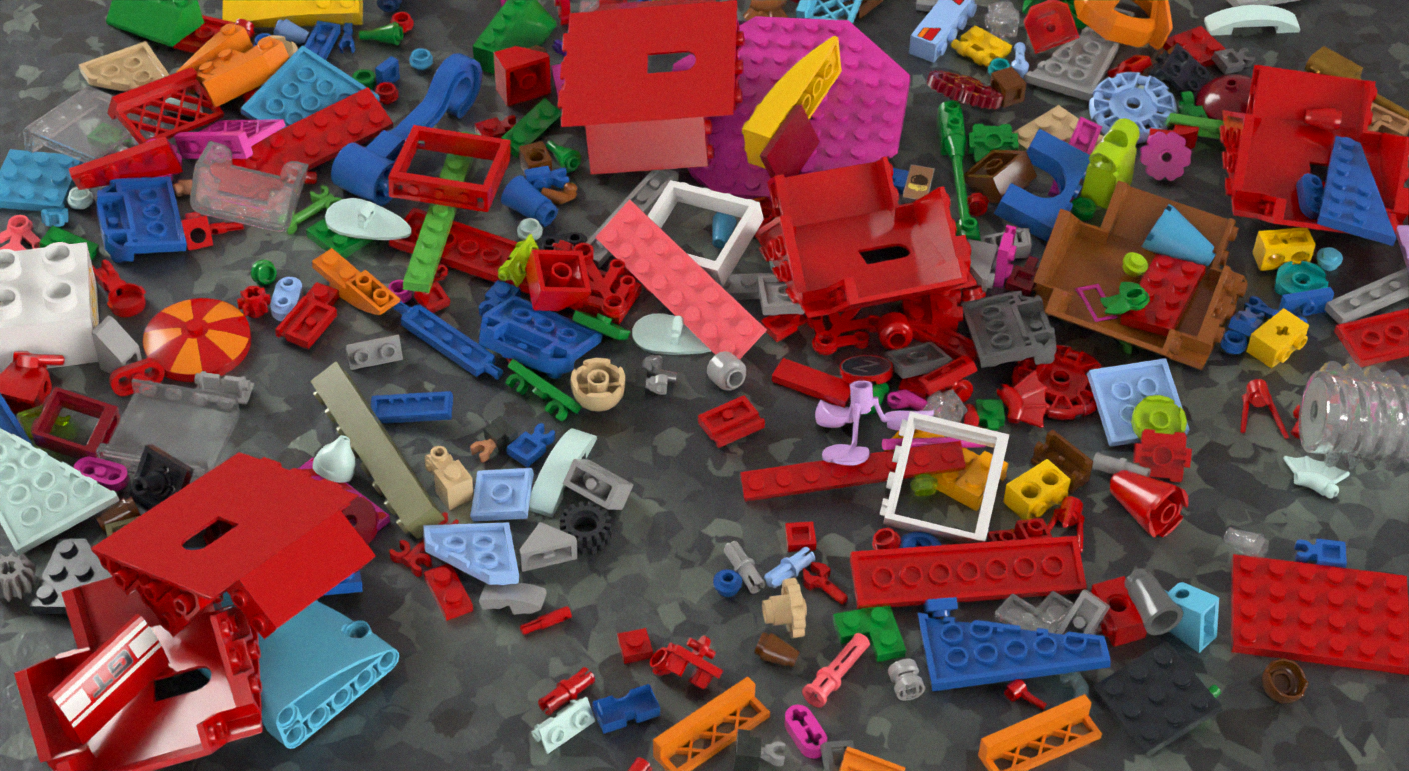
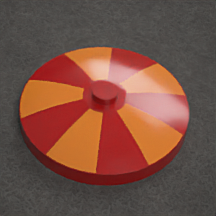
M211 298L189 299L166 307L151 319L143 334L145 357L158 360L164 368L165 377L182 382H195L196 373H201L202 371L219 374L220 376L230 372L244 360L251 346V331L245 315L235 306L225 301Z

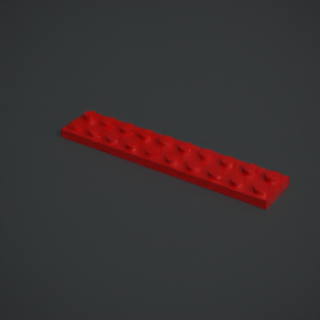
M413 207L404 219L411 227V235L407 238L389 240V246L413 254L427 212ZM453 221L439 263L496 283L497 280H500L498 278V269L506 260H510L509 256L518 242ZM599 270L604 279L607 272ZM525 276L518 287L521 288L522 292L530 294L527 277ZM617 276L610 289L612 293H616L620 287V279L622 277ZM513 280L503 281L515 286ZM636 282L635 290L628 293L624 299L627 303L626 313L620 317L612 318V323L618 325L621 323L642 292V284ZM591 292L590 294L591 296L602 298L598 293ZM573 305L568 306V308L587 312L594 316H597V313L603 314L600 308L590 305L582 308H576Z

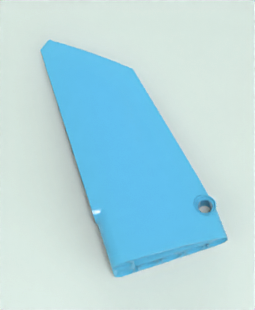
M199 547V548H185V549H188V550H198V549H202V548H204V547ZM227 591L223 593L224 601L221 602L222 607L232 605L233 602ZM318 601L313 602L291 618L265 640L258 633L261 651L259 662L260 680L262 683V721L266 730L287 748H296L390 672L399 660V652L374 634L367 622L360 620L352 621ZM198 669L207 678L211 679V671L209 669Z

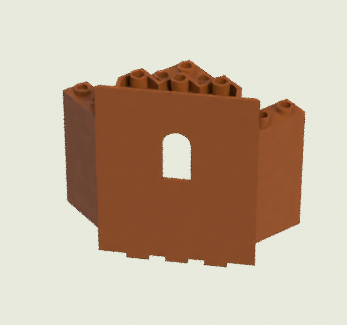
M1118 180L1100 228L1084 223L1071 212L1060 209L1033 281L1037 283L1033 291H1036L1035 297L1039 295L1042 298L1043 308L1047 315L1202 370L1216 342H1221L1225 332L1224 326L1227 320H1231L1237 308L1236 303L1239 297H1244L1248 287V280H1246L1244 275L1233 272L1229 266L1225 265L1230 253L1226 251L1230 241H1235L1239 228L1235 227L1236 221L1234 219L1222 218L1131 187L1128 183ZM1168 204L1174 206L1214 246L1213 252L1216 253L1214 259L1208 267L1206 266L1205 275L1175 330L1170 328L1168 336L1122 325V314L1116 315L1117 318L1095 322L1084 301L1075 290V288L1099 284L1105 296L1110 297L1120 294L1119 287L1121 282L1139 284L1144 274L1138 277L1126 274L1122 267L1123 258L1128 253H1138L1146 259L1148 267L1150 266L1156 253L1145 250L1141 246ZM1096 289L1083 291L1097 318L1112 316L1105 314L1106 308L1103 307L1100 301L1101 296Z

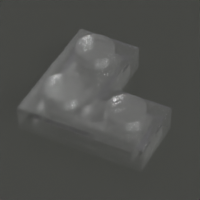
M1052 591L1035 608L1012 593L996 610L995 619L1003 624L1019 625L1023 630L1037 631V628L1048 629V633L1056 634L1074 603Z

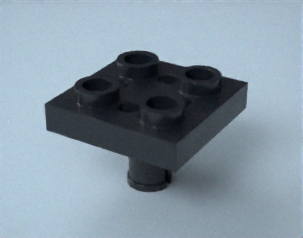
M153 444L145 445L128 496L152 509L189 485L194 469Z

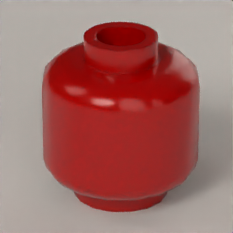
M900 312L887 313L877 323V334L884 348L891 351L905 348L911 343L913 332L910 322Z

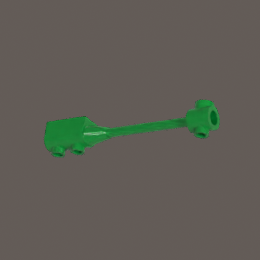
M949 100L943 102L938 107L936 125L940 155H949L953 165L960 219L956 222V236L966 235V240L981 241L979 223L970 217L962 165L966 149L962 107L957 101Z

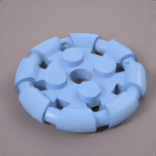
M1138 72L1120 73L1112 79L1108 77L1095 88L1092 93L1093 98L1089 101L1091 119L1102 126L1101 132L1105 135L1118 119L1126 118L1135 122L1140 131L1139 140L1136 144L1147 142L1150 128L1146 129L1145 125L1149 124L1154 129L1168 130L1166 126L1167 117L1170 113H1177L1174 95L1168 92V87L1157 78L1150 75L1148 77L1142 76ZM1137 84L1145 86L1144 89L1137 88ZM1132 103L1134 105H1138L1139 107L1132 109L1129 108L1127 105Z

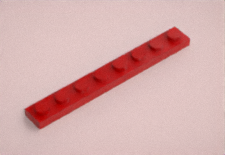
M961 440L911 447L903 479L965 470L966 465ZM895 450L870 453L869 458L865 462L857 465H841L821 460L740 472L744 502L888 481L889 472L895 473L897 463L892 462Z

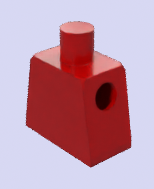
M10 363L0 374V394L13 414L35 419L40 417L43 411V402L52 390L48 370H46L47 365L28 368L17 366V363Z

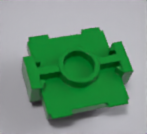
M974 124L972 133L969 132L968 154H974V162H979L993 149L1018 151L1019 148L1018 133L1012 134V126L1010 124H1000V126Z

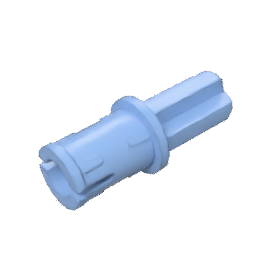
M803 547L790 558H783L780 565L765 574L764 579L767 586L776 588L782 584V580L796 578L803 568L809 566L811 562H815L814 553L811 551L805 555L810 549Z

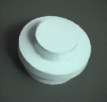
M77 187L70 190L67 198L69 206L74 209H85L94 200L93 194L88 189L79 190Z
M527 218L520 222L517 234L522 240H525L529 234H532L534 240H537L542 236L543 229L536 219Z

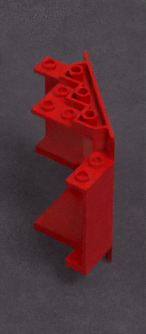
M653 0L603 4L592 12L570 13L568 33H563L562 51H567V54L564 56L563 62H561L560 80H564V84H562L561 90H559L558 109H562L561 127L585 126L591 174L709 166L712 162L711 159L715 158L714 144H710L709 134H712V121L707 119V117L733 115L734 111L740 106L739 103H743V92L738 80L741 77L740 74H744L743 59H739L738 53L742 49L741 46L745 45L744 31H740L737 18V0L718 2L716 0ZM691 53L696 58L695 64L688 70L647 73L648 55Z
M1254 65L1246 113L1222 110L1224 126L1220 125L1219 127L1221 143H1224V146H1226V152H1222L1223 169H1226L1229 173V178H1225L1226 195L1231 196L1233 215L1256 218L1274 224L1346 233L1317 224L1318 219H1311L1305 216L1299 207L1296 183L1304 174H1311L1310 164L1329 166L1332 146L1336 136L1342 138L1349 137L1361 143L1395 233L1397 226L1403 225L1409 212V188L1404 187V183L1409 177V137L1367 130L1373 118L1371 106L1372 101L1377 96L1376 81ZM1336 108V110L1342 111L1339 130L1330 132L1304 124L1306 109Z
M887 156L875 162L790 177H784V174L774 176L767 181L775 219L757 230L755 236L762 246L759 247V251L766 262L772 261L775 266L772 267V271L779 282L786 283L788 288L785 289V292L793 304L799 303L808 318L976 286V280L970 273L971 246L966 240V235L956 236V223L951 218L949 209L950 197L946 193L945 187H939L912 203L898 205L899 193L893 184V167L888 162ZM892 246L904 247L910 252L904 258L867 264L860 255V252Z
M238 452L90 548L99 558L102 567L109 571L116 586L122 589L127 596L137 590L143 603L151 608L159 618L161 626L169 631L173 637L178 635L213 600L227 591L233 604L241 609L250 621L252 628L264 640L291 618L354 572L356 573L376 557L342 513L351 505L350 502L359 495L341 489L342 485L327 479L319 481L311 478V473L297 468L288 470L281 467L280 462L266 457L258 459ZM217 520L236 526L202 549L188 550L182 547L187 540Z
M113 577L65 590L61 594L77 649L57 654L55 657L44 659L14 673L40 763L46 761L53 771H153L210 755L228 742L263 733L262 683L260 680L259 662L261 651L258 632L252 628L250 621L241 609L237 608L234 604L222 607L221 602L224 601L223 594L213 600L178 635L173 637L169 631L161 626L159 618L151 608L143 603L137 590L127 596L122 589L116 586ZM139 614L156 635L170 664L82 746L65 736L48 694L133 616ZM199 668H206L211 671V679L203 688L155 702L156 680Z

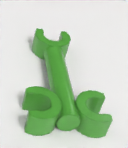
M321 185V194H316L313 191L310 192L313 204L295 215L286 214L279 217V227L286 226L287 234H293L297 231L299 223L325 208L327 212V209L333 203L342 199L329 194L328 187Z

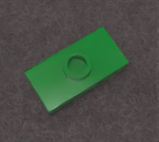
M575 311L572 318L579 324L617 340H627L630 334L629 330L611 323V317L600 313L594 316L587 312Z

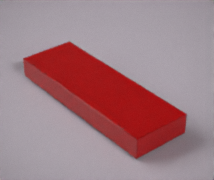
M912 328V338L921 343L933 342L954 360L963 355H966L973 361L977 359L972 340L949 328H942V332H937V328H927L926 332Z
M782 358L772 374V382L840 407L845 408L851 399L850 383Z

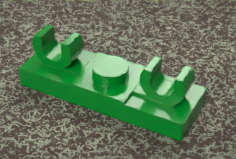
M514 359L507 366L515 374L507 378L506 384L513 388L515 383L520 381L516 391L523 395L528 390L529 383L534 387L532 392L541 399L551 398L553 401L546 405L545 411L552 415L554 410L559 408L556 418L561 422L566 419L568 409L577 414L582 408L575 400Z

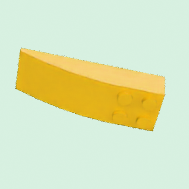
M223 0L222 20L236 22V19H244L253 23L254 28L275 27L279 19H288L298 26H315L317 21L340 25L345 23L363 25V0Z
M832 36L797 62L774 85L763 101L757 104L754 114L749 121L747 120L742 128L748 163L765 168L760 154L794 105H802L808 118H811L842 72L837 36Z

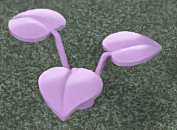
M856 381L850 384V407L844 408L831 405L820 400L815 411V419L818 425L836 428L846 423L854 422L851 445L837 444L825 448L822 452L823 460L841 465H857L869 458L870 452L867 447L856 446L860 414L869 413L873 405L880 420L887 422L888 428L899 431L902 419L908 420L910 411H891L884 415L879 405L878 397H873V387L869 381ZM934 410L911 411L928 416L934 415Z

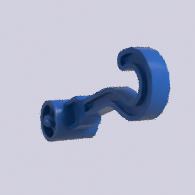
M461 53L452 54L446 58L437 69L424 100L395 129L391 131L383 130L366 148L356 143H349L341 149L333 162L331 170L333 184L376 205L384 206L389 203L393 197H389L388 176L413 125L433 128L445 112L457 118H462L472 107L480 91L482 83L480 63Z

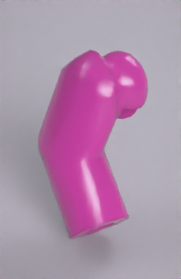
M907 390L894 391L887 396V404L893 409L911 407L916 411H925L928 405V401Z

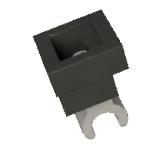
M626 363L623 399L644 400L645 388L657 394L665 395L667 393L668 376L659 374L646 378L647 370L636 369V364Z
M738 729L735 744L734 770L758 771L760 758L774 766H783L785 757L774 753H784L786 744L774 742L761 746V737H751L750 730Z

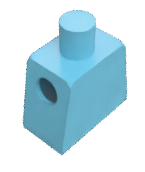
M1181 582L1169 592L1166 591L1170 598L1183 610L1181 621L1169 632L1200 653L1217 637L1219 597Z

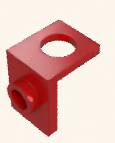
M200 211L186 213V218L181 219L188 250L213 246L207 215H201ZM195 228H201L205 231L206 237L201 243H195L191 240L190 234Z

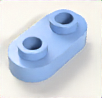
M285 277L276 283L270 303L271 314L274 319L283 321L301 300L303 289L299 279Z

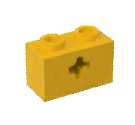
M1283 308L1251 333L1246 352L1272 369L1278 363H1284L1296 349L1300 350L1306 344L1309 324Z

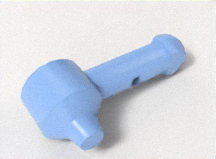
M1018 42L1014 46L1015 60L1012 61L1011 66L1024 79L1029 69V63L1025 61L1024 57L1025 44Z

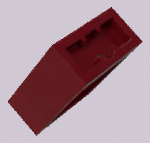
M55 387L52 394L46 396L40 417L33 421L31 434L36 446L76 459L88 456L102 459L121 418L117 406ZM62 407L99 419L86 446L49 434Z

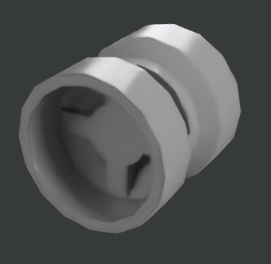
M912 659L896 661L888 669L890 679L895 683L894 690L897 698L903 701L913 700L921 696L925 691L923 680L918 676L919 670L916 662Z

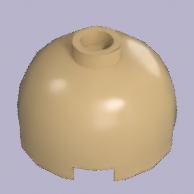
M592 358L583 361V365L577 370L574 369L571 375V388L574 398L583 408L590 411L601 412L613 408L624 394L625 374L623 368L610 364V360L606 358Z

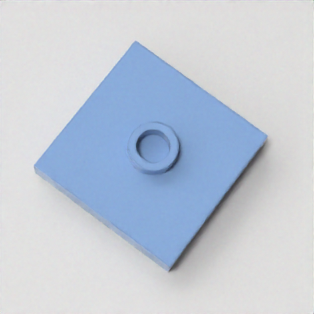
M532 468L477 471L470 514L472 521L527 519L534 476Z

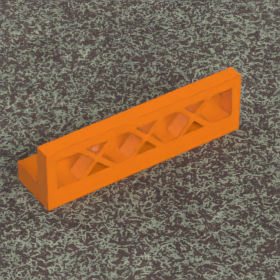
M747 676L654 738L653 757L666 771H691L736 741L738 729L752 730L770 718V711L755 697L756 684ZM749 705L758 712L752 718L740 717V711ZM722 723L735 724V730L729 734L716 732L717 726ZM698 739L712 740L711 746L707 749L693 748V743ZM674 755L688 756L687 762L678 768L669 759Z
M1084 694L981 738L978 756L988 771H1000L993 762L1000 758L1013 761L1012 767L1003 771H1028L1101 739L1102 733L1089 716L1091 701ZM1083 723L1090 733L1082 736L1070 731L1071 727ZM1050 736L1065 739L1064 744L1058 747L1045 744V740ZM1025 747L1039 750L1038 755L1033 758L1021 756L1019 752L1020 749Z

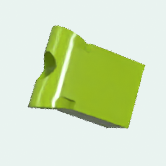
M1126 118L1118 119L1089 157L1090 164L1087 167L1080 197L1089 198L1097 206L1108 209L1118 180L1131 185L1137 152L1135 145L1140 136L1139 128L1135 122Z

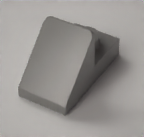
M1082 590L1056 634L1065 635L1067 632L1100 635L1102 631L1098 626L1110 606L1088 590Z

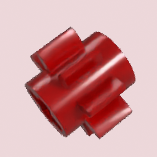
M248 286L243 291H240L241 298L237 299L238 308L243 309L245 316L258 318L263 316L264 313H268L267 306L270 305L271 299L270 294H265V288Z

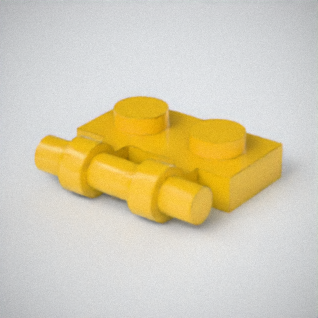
M976 25L961 36L960 41L954 39L951 43V47L957 50L958 54L963 57L968 56L974 59V63L988 67L993 59H1004L1012 51L1011 44Z

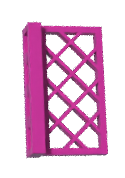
M283 119L218 120L199 132H180L174 136L182 159H247L254 155L251 149L252 145L285 127Z

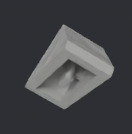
M539 522L519 550L521 571L524 572L577 559L576 537Z

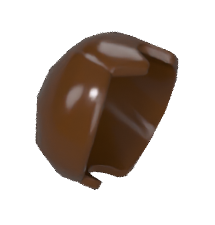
M1285 658L1270 662L1264 669L1261 679L1264 692L1272 700L1281 704L1293 703L1302 698L1309 684L1298 664Z

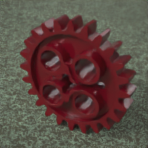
M931 71L926 82L927 86H930L931 89L937 90V93H942L951 100L966 105H975L980 108L999 109L1004 97L998 90L993 89L991 86H986L985 83H981L980 80L963 74L960 76L957 73L954 74L948 71Z

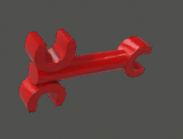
M442 513L445 519L438 525H450L446 524L448 522V513ZM455 519L451 524H459V520ZM424 539L412 550L406 540L399 541L402 552H396L393 549L389 550L390 559L395 563H403L407 567L411 566V572L416 577L422 576V568L418 565L424 564L429 568L432 567L431 557L424 554Z

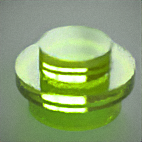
M919 474L910 482V488L914 490V495L916 496L932 495L936 493V487L938 486L937 478L932 477L930 474Z

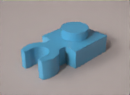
M68 208L42 209V223L49 227L52 225L56 227L63 226L69 220Z

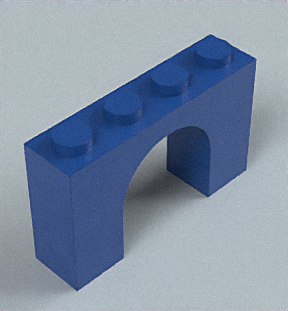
M1039 128L1026 152L1032 165L1046 171L1054 178L1058 185L1059 195L1052 198H1042L1010 183L994 214L1020 228H1029L1031 234L1048 242L1060 209L1070 212L1073 203L1069 201L1071 197L1076 199L1082 188L1079 182L1081 179H1085L1090 155Z

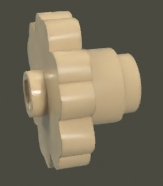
M796 578L782 580L781 595L770 596L769 600L762 601L764 621L766 624L772 623L773 626L786 624L791 639L805 636L804 628H806V602L802 598L800 586L797 584Z

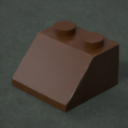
M993 149L964 173L965 183L977 193L987 196L990 203H1000L1010 183L1026 189L1030 182L1037 177L1026 151Z

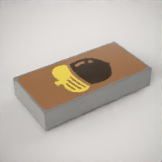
M910 165L902 196L903 204L912 203L930 193L935 168Z

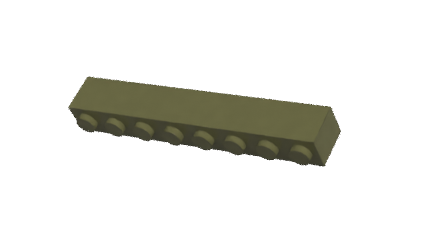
M336 361L313 378L311 383L316 389L313 395L322 406L326 404L328 407L324 411L333 423L337 422L339 424L336 430L340 436H346L350 439V447L355 458H361L363 461L359 464L361 469L369 478L371 476L374 478L375 481L371 483L380 496L385 495L387 498L384 504L393 515H398L399 519L396 520V523L405 534L411 532L419 539L423 536V525H438L445 519L350 375Z

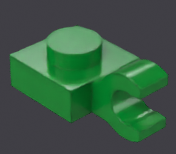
M1191 91L1181 92L1183 101H1179L1180 108L1178 114L1208 118L1202 106L1194 105V97Z
M975 399V408L979 416L978 425L997 432L999 426H1004L1005 422L1003 401L997 399Z

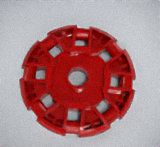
M1056 345L1057 350L1052 363L1035 365L1033 357L1017 362L1018 366H1015L1012 372V386H1016L1029 373L1035 370L1039 382L1047 386L1045 399L1053 402L1052 405L1049 404L1050 408L1045 412L1048 418L1074 420L1075 416L1081 415L1085 417L1098 409L1085 373L1088 374L1089 370L1100 369L1102 365L1088 353L1072 350L1071 346ZM1063 378L1066 382H1058L1055 379Z

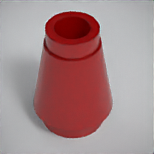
M1336 108L1306 109L1304 124L1330 132L1339 130L1342 111L1336 110Z

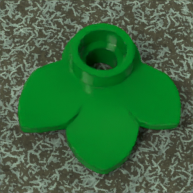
M1121 282L1119 287L1120 294L1100 298L1103 307L1106 308L1105 314L1109 315L1122 314L1130 309L1134 311L1141 310L1150 301L1149 294L1145 292L1144 288L1133 282Z

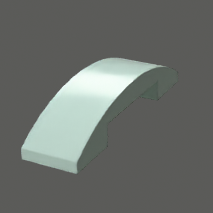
M1267 5L1232 7L1213 13L1204 19L1210 35H1232L1234 27L1274 26L1277 33L1300 32L1295 14L1282 8Z
M571 428L560 438L544 463L534 484L530 497L529 511L551 518L554 516L564 498L563 490L566 486L563 485V481L573 460L586 459L597 440V436Z

